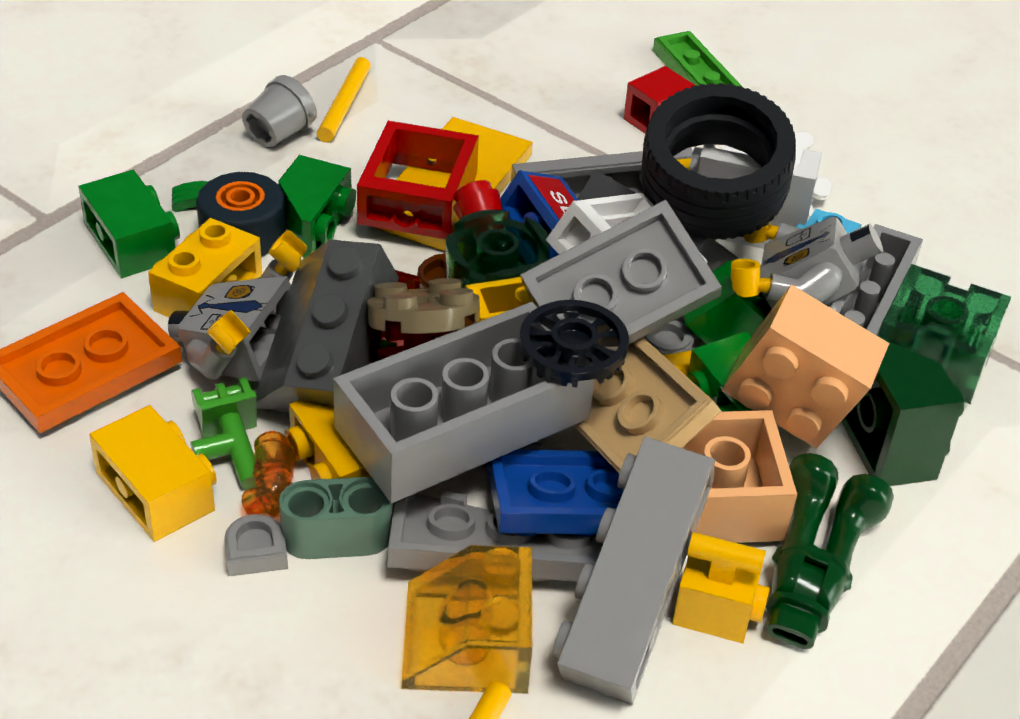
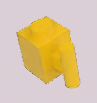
M693 532L687 553V563L679 587L672 625L743 644L749 620L761 623L770 587L758 584L766 550Z

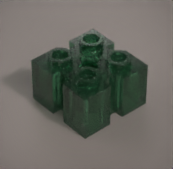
M911 264L900 286L897 299L893 300L882 322L878 337L940 362L953 384L960 388L964 402L971 404L984 368L996 343L1011 296L971 284L967 291L949 285L950 276Z

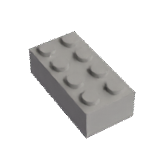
M533 302L333 378L335 429L390 503H394L589 419L594 379L578 381L577 388L572 387L571 383H568L567 387L561 386V379L553 377L551 382L545 381V376L542 378L536 376L537 369L528 361L523 362L520 329L527 315L538 308ZM540 322L534 326L537 329L551 331ZM561 362V365L567 366V364H568V363Z

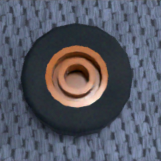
M254 172L223 174L208 181L198 193L196 207L199 227L209 218H213L260 237L261 256L266 255L274 242L286 232L285 195L280 185L268 176Z

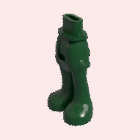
M806 453L793 458L789 464L797 491V498L786 540L783 546L776 549L771 558L775 569L772 595H770L766 604V610L771 615L767 625L768 634L775 639L801 649H811L814 646L817 633L826 631L830 614L837 605L841 595L851 589L853 576L850 572V565L858 538L864 530L879 524L886 518L894 499L892 488L883 479L869 474L852 476L844 483L838 495L825 549L818 548L814 545V542L838 483V469L831 460L824 456Z

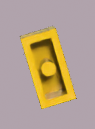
M151 405L89 433L97 475L154 542L215 511L212 486L217 483V478L210 461L202 453L196 455L186 445L184 436L177 424L172 420L166 422Z

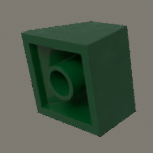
M885 340L889 345L871 389L841 422L869 475L883 479L889 486L937 480L945 456L950 451V442L958 419L964 411L963 394L960 388L953 384L940 362Z

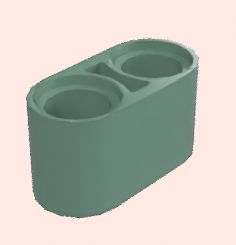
M371 477L303 480L287 486L280 494V526L282 534L285 536L286 550L294 557L321 559L369 556L380 553L389 545L393 503H390Z

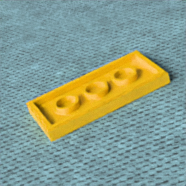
M452 117L442 128L443 130L479 135L478 167L474 181L487 180L491 183L492 188L497 189L499 193L511 181L512 164L525 163L532 155V141ZM408 166L396 180L445 188L451 173ZM404 211L407 216H413L411 212ZM459 220L451 240L382 228L377 229L451 253L453 238L465 228Z

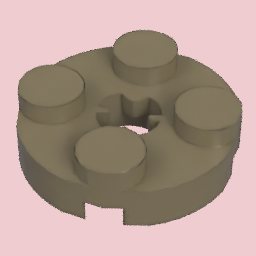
M453 278L428 281L429 288L407 290V284L401 282L374 285V297L367 301L368 324L373 329L386 331L385 320L401 322V333L410 334L459 330L465 328V316L474 324L480 321L479 296L473 293L472 289L461 288V280Z

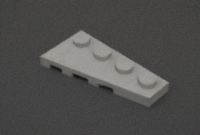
M446 490L441 495V499L415 493L394 503L388 545V568H402L414 572L441 571L466 573L477 577L494 575L527 578L533 581L560 580L578 582L584 565L586 563L595 565L603 544L596 542L597 534L588 537L575 536L573 534L519 536L514 533H499L495 511L467 505L468 495Z

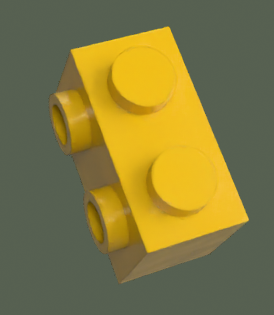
M209 218L148 271L153 311L166 317H170L174 311H190L206 289L215 283L250 280L261 277L260 237Z

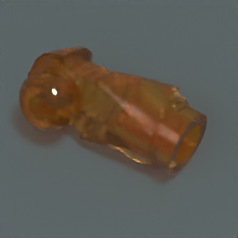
M269 431L259 435L254 442L253 475L257 486L245 490L241 496V502L247 515H265L268 513L275 519L280 516V494L287 486L292 484L296 453L284 434L277 431Z

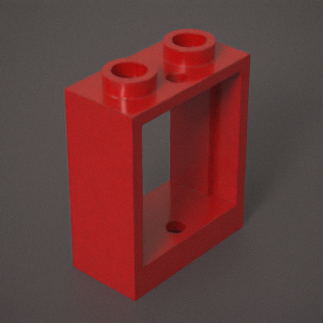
M388 120L357 183V224L451 240L459 222V218L453 210V206L456 203L453 196L459 188L474 182L476 178L479 135ZM392 164L451 173L445 188L386 178ZM404 211L411 212L413 216H407Z

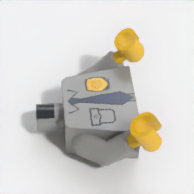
M830 217L803 229L782 222L780 227L769 225L768 223V225L763 226L760 230L743 236L745 241L749 243H762L767 239L773 241L765 244L761 264L752 259H736L732 261V288L741 297H752L762 292L769 306L773 309L792 284L827 305L854 291L859 286L860 262L882 253L883 246L875 228L871 224H867L847 234L837 217Z
M287 230L271 246L268 253L274 260L268 264L261 277L250 280L215 283L206 289L190 311H174L170 315L168 320L170 337L176 342L183 343L189 363L208 379H218L224 375L235 378L246 377L251 381H260L291 287L289 281L293 276V272L299 267L301 257L307 251V245L293 232Z

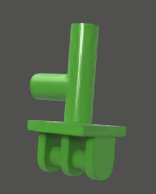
M246 377L237 379V385L225 387L223 382L214 385L215 390L204 393L201 392L200 388L191 390L193 405L201 426L202 439L190 442L191 450L196 455L199 453L204 454L208 460L230 455L241 487L243 489H252L259 486L263 482V478L246 433L247 429L257 427V396L255 390H251L248 379Z

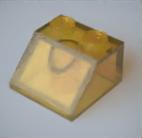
M470 545L408 582L401 689L485 692L490 682L498 681L506 685L511 690V693L528 694L532 657V547Z

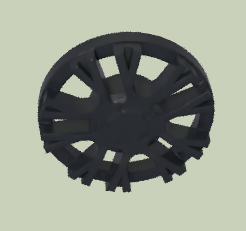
M559 300L541 305L527 315L520 329V352L523 362L528 361L537 369L536 376L539 378L545 376V381L551 382L553 377L561 379V386L567 387L568 383H571L572 387L577 388L578 381L596 379L599 384L604 383L605 378L607 380L612 378L614 370L620 371L622 369L628 352L629 334L622 320L607 308L588 301ZM564 313L565 319L560 320L557 314ZM579 314H585L597 319L591 324L584 319H580ZM540 322L551 331L537 329L534 326ZM605 347H618V348H617L616 351H614V350H611V349H607V348H605ZM561 362L568 363V364H567V366L561 365Z

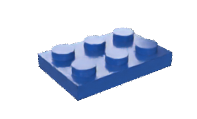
M517 449L487 463L499 533H514L519 536H533L536 534L594 536L598 532L607 507L617 509L624 489L617 487L619 473L598 451Z

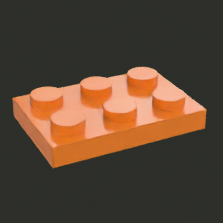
M121 292L1 348L0 390L35 429L42 433L183 362L181 346L124 292Z

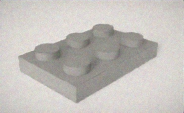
M666 200L520 274L524 288L537 307L559 300H582L603 306L616 314L625 324L629 334V344L720 297L722 286ZM564 313L557 314L560 320L565 319ZM579 314L580 319H584L591 324L597 319L585 314ZM605 347V348L616 351L618 347Z

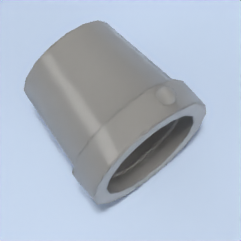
M279 75L267 83L264 91L244 110L242 121L249 135L257 143L270 148L294 133L309 127L317 117V109L311 95L300 82L290 76Z

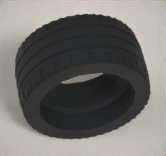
M709 83L708 85L700 84V86H691V88L678 91L673 96H669L667 100H664L656 108L647 126L641 166L644 194L653 205L666 200L686 232L694 237L726 240L727 238L735 239L739 236L743 237L746 234H752L754 231H758L763 226L768 225L769 221L771 222L778 215L790 190L796 160V138L793 125L790 124V119L786 117V113L775 102L767 99L764 95H760L757 91H751L749 88L733 86L732 84ZM699 145H726L747 153L762 168L753 174L733 179L710 178L688 170L674 156L686 148Z

